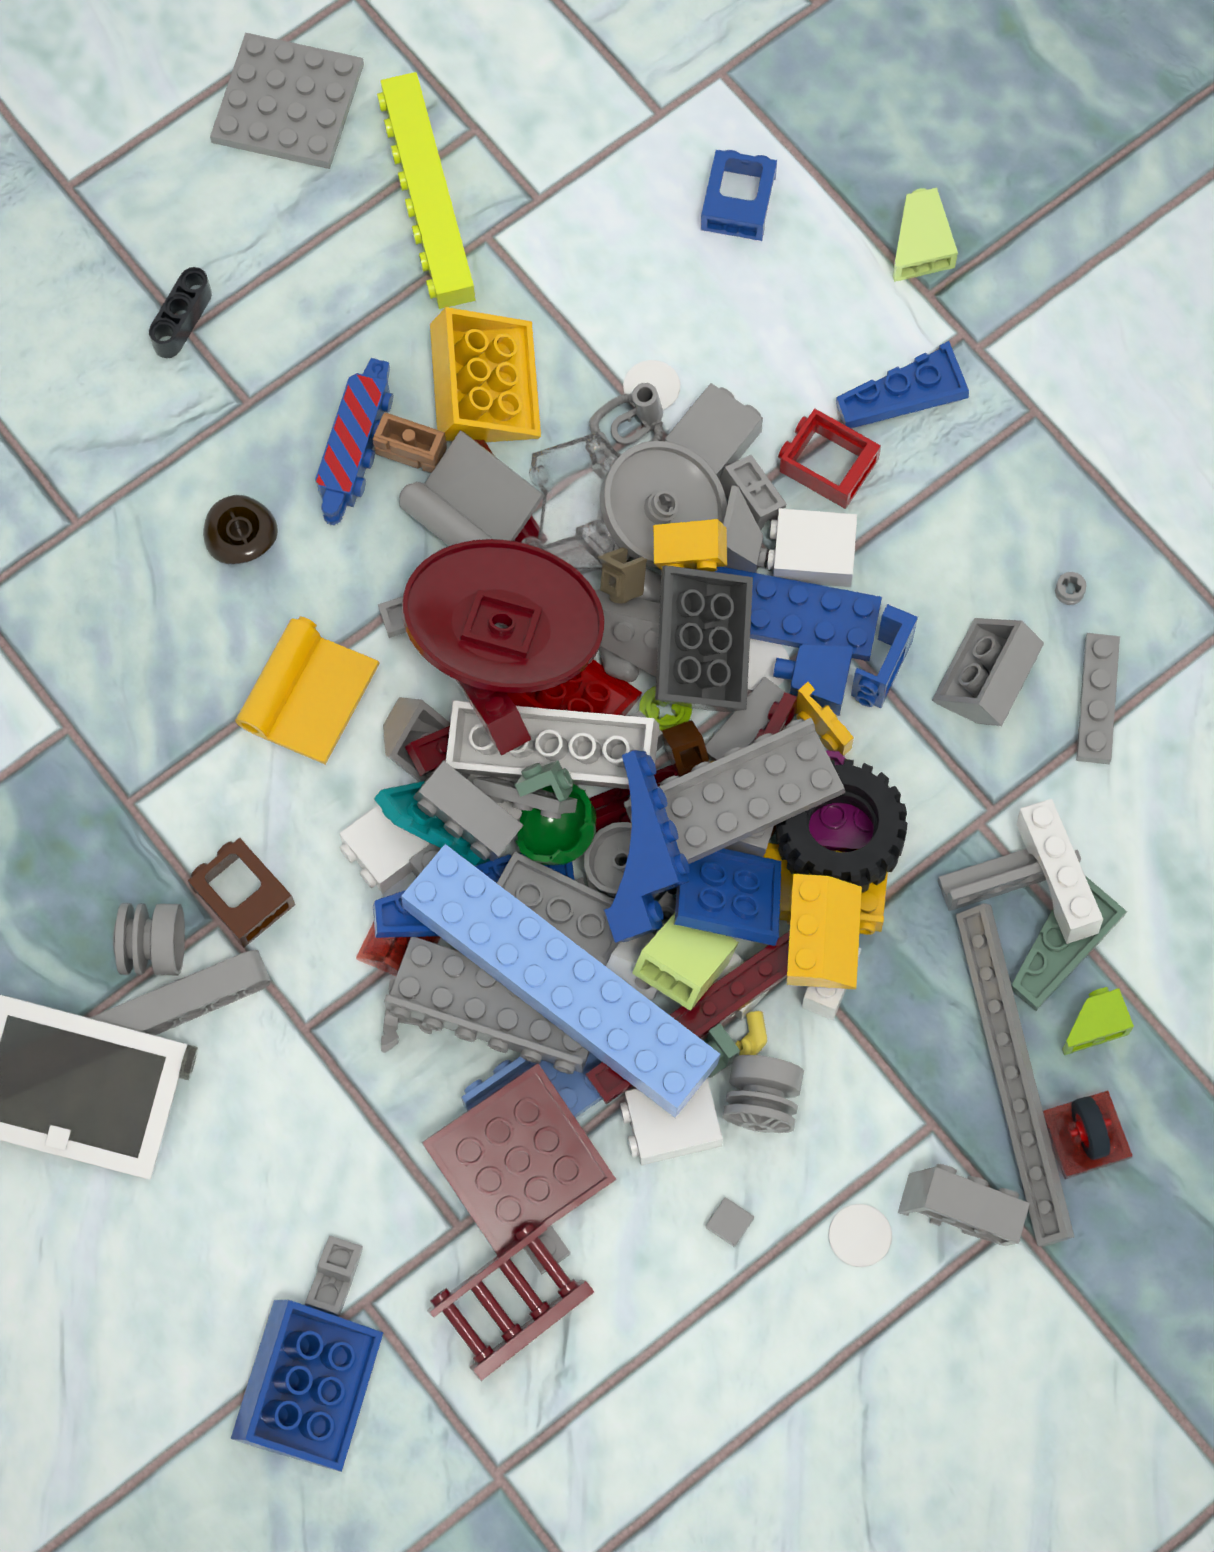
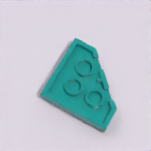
M425 781L382 789L374 798L381 807L385 817L391 820L394 825L439 848L446 844L474 866L491 861L488 858L483 860L474 854L470 849L471 844L463 837L458 839L448 833L443 827L445 823L437 816L430 817L418 808V801L413 797Z

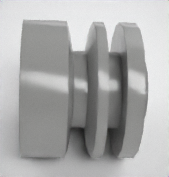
M132 903L120 904L113 932V950L119 974L129 975L134 966L135 973L143 975L148 960H151L155 975L178 976L182 970L185 949V921L181 904H157L152 919L149 918L145 903H139L135 912Z
M739 1055L733 1057L729 1083L741 1090L727 1093L726 1102L729 1105L724 1106L723 1118L727 1122L757 1132L788 1133L794 1131L796 1119L792 1115L797 1114L798 1105L786 1098L800 1095L804 1070L791 1062L759 1055Z

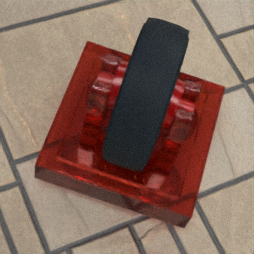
M1108 1090L1043 1111L1049 1138L1064 1179L1125 1161L1133 1156Z

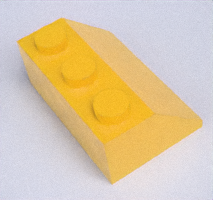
M793 874L787 985L856 989L861 886L830 876Z

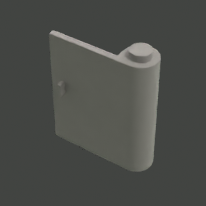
M460 430L425 484L415 482L406 485L402 489L399 496V505L445 544L451 546L466 541L482 539L514 541L545 495Z

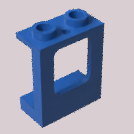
M716 150L701 213V230L762 241L772 186L776 179L777 160L770 159L764 155L751 156L740 154L735 150ZM724 171L760 177L757 197L754 200H744L723 196L720 193Z
M887 604L882 614L877 640L891 645V648L877 676L859 668L856 669L851 696L855 697L857 702L867 707L876 706L882 708L913 642L918 620L917 616Z

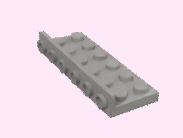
M812 718L805 721L802 719L795 720L789 723L785 730L774 735L771 733L764 734L758 737L754 744L743 749L739 747L727 751L723 758L712 763L702 762L693 767L690 773L681 777L671 776L662 781L659 786L667 799V807L665 809L669 821H673L678 831L679 838L676 842L679 851L685 855L688 864L845 793V788L815 730ZM629 797V800L624 802V805L632 823L631 797Z
M410 938L390 995H386L384 1000L386 1009L390 1010V1015L406 1021L410 1017L422 1020L423 1026L435 1031H442V1028L455 1031V1036L465 1041L474 1042L475 1038L488 1042V1047L499 1052L507 1053L508 1049L521 1053L520 1057L529 1062L540 1063L541 1060L553 1063V1067L556 1070L566 1074H573L574 1071L583 1073L590 1053L588 1050L459 951L420 938Z

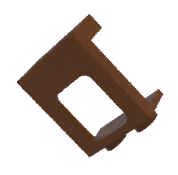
M238 838L234 843L230 841L224 844L218 850L217 857L208 864L203 863L191 873V878L188 880L192 891L205 901L229 928L234 938L243 948L295 906L292 895L241 838ZM240 858L260 880L261 886L239 906L231 908L208 883Z

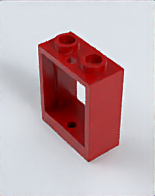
M814 408L808 418L803 416L795 429L797 435L793 441H786L778 455V458L781 459L780 472L846 509L879 460L881 445ZM815 432L859 456L839 486L796 462Z

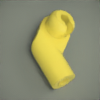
M762 1011L746 1014L749 1032L741 1041L737 1040L735 1043L740 1050L739 1055H757L766 1045L767 1034Z

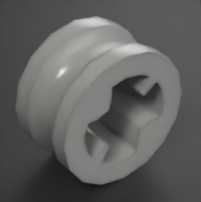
M1064 573L1057 581L1055 588L1056 597L1066 605L1079 603L1086 591V581L1078 573ZM1069 583L1076 585L1072 594L1065 592Z

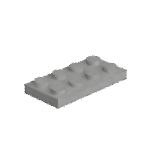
M514 851L497 884L606 966L612 952L619 944L614 941L604 911L611 907L614 899Z

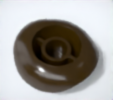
M232 495L216 502L209 510L203 528L206 549L214 559L226 564L245 563L260 557L274 544L278 534L277 523L270 510L259 501L245 495Z

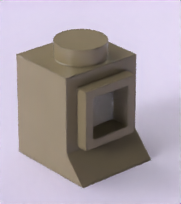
M624 547L598 556V559L602 562L600 590L609 594V599L612 602L620 604L627 603L629 600L643 595L647 559L644 557L627 562L628 549Z

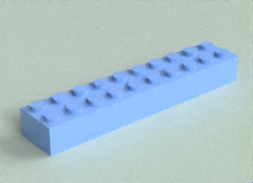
M446 844L401 895L403 909L676 1118L718 1065L719 1052Z

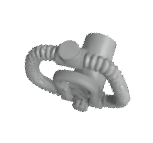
M641 383L637 385L632 394L626 393L625 395H619L618 398L611 399V401H608V403L600 407L592 415L589 421V430L593 434V441L591 442L597 452L605 453L612 461H616L621 455L613 450L605 434L600 431L599 422L617 405L628 402L634 403L635 408L618 416L611 425L613 439L622 445H630L637 442L653 429L654 436L652 441H662L663 422L661 420L663 408L658 392L652 384ZM638 416L644 427L640 430L637 429L636 433L630 437L624 438L618 434L619 425L627 420L631 422V418Z

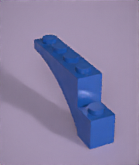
M633 750L622 755L630 789L632 829L629 854L623 878L611 907L604 910L615 943L628 942L660 930L663 927L661 920H663L664 916L659 902L654 900L653 895L690 882L687 875L690 872L688 861L685 855L680 853L676 842L679 838L677 828L673 821H669L665 809L667 807V799L663 790L657 786L654 777L656 766L652 757L647 755L646 751Z

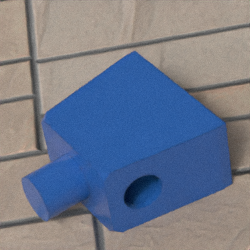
M802 644L799 646L796 661L782 658L776 659L773 677L791 680L790 694L796 697L798 690L805 683L809 682L815 689L811 693V697L822 708L828 705L836 716H840L853 647Z

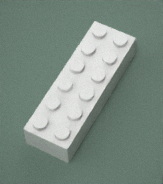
M453 700L446 763L460 774L519 779L522 776L521 771L530 765L540 763L542 767L559 760L562 769L566 768L570 773L574 784L629 789L622 755L633 750L646 751L647 755L652 757L654 763L656 761L660 724L654 718L516 706L532 740L501 756L470 702Z

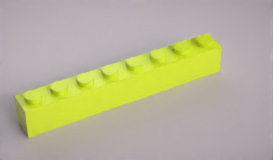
M417 72L380 80L382 92L377 93L381 112L387 111L388 119H384L387 137H394L396 145L391 146L394 163H401L402 172H398L401 190H408L410 197L405 199L409 218L415 216L417 225L412 226L416 245L422 243L424 252L419 253L423 272L429 270L431 279L426 280L430 299L436 298L439 309L476 301L473 280Z

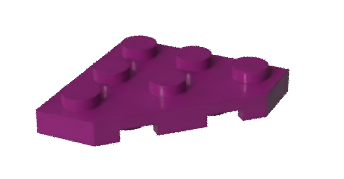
M826 750L830 760L834 759L835 765H843V761L846 758L839 751ZM832 803L821 807L812 814L809 821V830L813 838L826 849L852 852L870 842L873 835V824L869 817L859 808L846 803Z

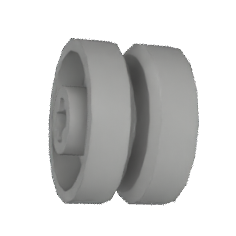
M629 822L612 823L600 829L595 834L592 844L584 853V869L588 879L601 892L612 899H615L629 854L632 823Z

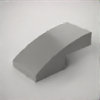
M329 1236L317 1265L316 1277L305 1301L306 1306L338 1317L340 1316L360 1260L363 1246Z

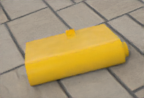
M300 616L298 619H290L235 722L241 728L256 736L326 765L380 663L378 660L322 638L316 630L317 625L310 619Z

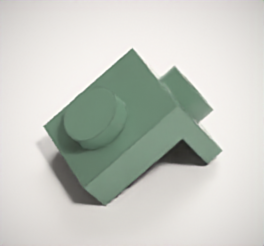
M559 760L542 767L540 763L526 767L521 771L522 776L515 783L520 797L551 785L559 802L567 800L573 787L570 773L566 768L562 769Z

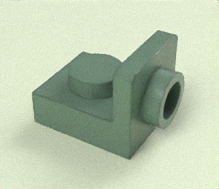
M720 1023L710 1029L707 1038L703 1040L720 1053L718 1065L708 1076L710 1078L731 1065L733 1057L740 1054L739 1048Z

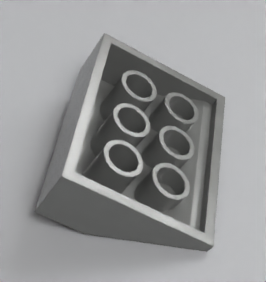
M662 566L655 700L719 712L747 709L753 577Z

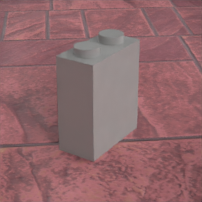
M710 383L667 435L665 441L684 446L695 452L709 464L720 480L724 468L738 461L762 432L763 417L753 406L743 405L737 401L734 395L726 388H718Z

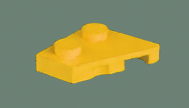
M809 682L805 683L798 690L797 720L802 719L805 721L812 718L815 730L820 736L824 747L830 751H839L845 756L852 749L854 737L838 720L828 705L822 708L811 697V693L815 689Z

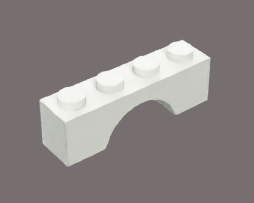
M1049 799L1021 808L1016 825L1028 853L1037 859L1043 870L1052 897L1054 915L1066 944L1099 934L1103 917L1053 800Z

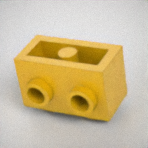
M718 519L653 525L654 564L660 570H662V566L666 565L715 572L717 567L727 566V528Z

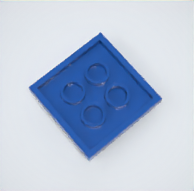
M723 848L690 863V872L687 873L690 882L677 886L674 924L775 946L779 938L782 861Z

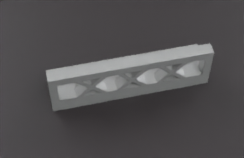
M1027 849L938 877V883L949 911L1046 880L1037 859L1032 854H1029ZM1075 850V854L1080 863L1081 856L1079 854V851Z

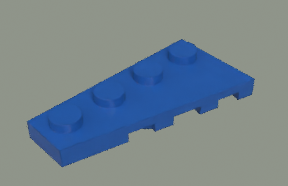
M947 341L939 345V350L929 355L925 352L915 357L913 363L901 369L897 366L887 371V376L877 381L870 380L836 397V405L843 424L849 428H855L969 398V389L951 344Z

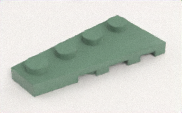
M1085 876L1103 917L1099 934L1066 944L1055 918L1054 909H1052L1011 985L1013 992L1035 1011L1039 1009L1127 913L1122 906L1087 876Z

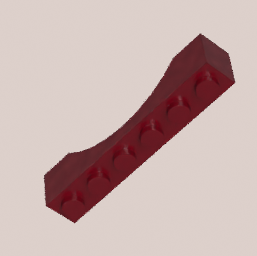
M456 680L501 756L532 740L517 707L507 693L476 688Z

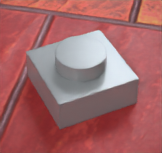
M549 1226L544 1233L538 1236L557 1263L571 1255L552 1226ZM528 1246L524 1247L523 1249L541 1275L544 1274L546 1270Z

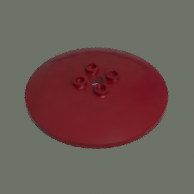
M500 539L472 540L439 550L425 559L411 574L406 584L402 601V619L409 639L431 665L464 684L495 692H536L556 687L571 680L585 670L592 662L600 648L604 633L605 620L603 608L595 590L587 579L572 565L558 556L541 548L516 541ZM503 623L506 624L508 628H499L495 626V624Z

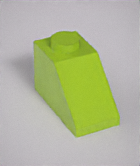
M1104 987L1088 994L1089 998L1086 999L1062 1048L1064 1055L1130 1034L1134 1025L1119 988L1109 991L1108 987Z

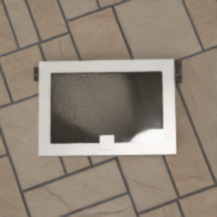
M0 994V1140L151 1180L179 1078L190 1080L197 1058L198 1047Z

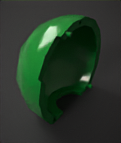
M573 783L572 792L569 797L577 799L576 810L573 813L562 814L561 818L542 816L541 810L533 808L531 811L521 810L522 815L519 822L523 826L518 831V841L516 843L522 854L542 865H565L575 861L586 852L596 834V810L583 789ZM551 785L542 788V790L555 793Z

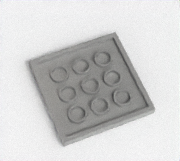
M245 32L210 135L211 142L330 169L364 66L363 58Z

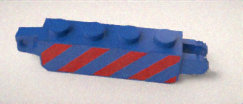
M371 358L363 374L356 373L348 378L315 478L318 492L323 501L321 503V510L324 513L323 517L330 526L338 525L342 520V516H344L346 507H354L357 497H362L364 493L366 479L363 477L366 468L371 469L375 458V450H372L374 446L373 437L384 412H389L393 403V393H390L388 385L390 365L387 361Z

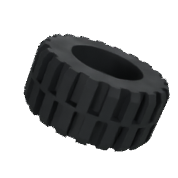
M833 759L831 762L845 788V793L776 824V841L779 843L778 851L781 859L787 860V869L792 875L830 876L861 886L862 892H865L872 882L878 885L884 881L886 873L892 872L897 865L907 834L906 806L904 803H900L901 794L897 787L892 786L890 788L888 786L889 778L881 772L876 776L872 773L873 766L863 763L862 768L853 766L854 760L844 759L843 765H835ZM828 804H850L862 810L869 817L873 824V835L870 842L858 850L852 852L831 851L820 845L811 835L809 830L810 818L818 809Z

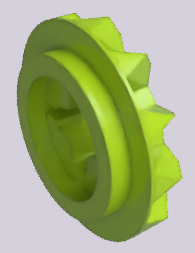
M656 686L647 690L640 700L639 710L647 718H654L660 724L659 729L661 731L690 720L692 708L672 704L671 712L674 715L666 714L659 720L660 709L657 706L665 707L670 703L655 700Z

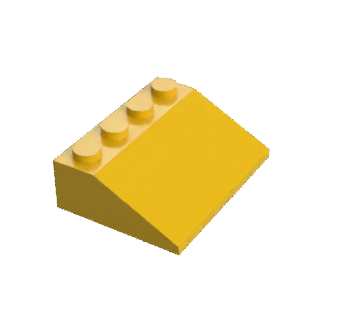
M445 307L430 323L437 430L445 432V441L452 442L460 430L474 440H485V442L539 439L541 437L532 321Z

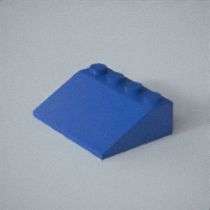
M274 1300L231 1439L266 1451L342 1472L384 1332L291 1300Z

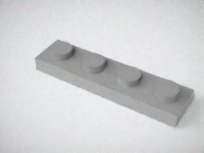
M1086 634L1076 761L1110 764L1120 636Z

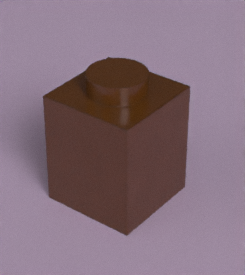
M692 720L662 730L668 759L679 777L690 773L696 765L702 762H709L704 739Z

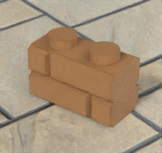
M386 412L383 414L373 437L376 455L415 468L421 467L429 473L433 472L447 449L445 432Z

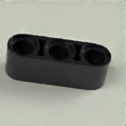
M190 267L181 273L150 325L149 336L156 354L162 358H172L181 351L211 300L212 291L207 274L201 268ZM194 285H202L198 289H190ZM180 310L186 311L182 315H175V313ZM164 336H172L166 341H160Z

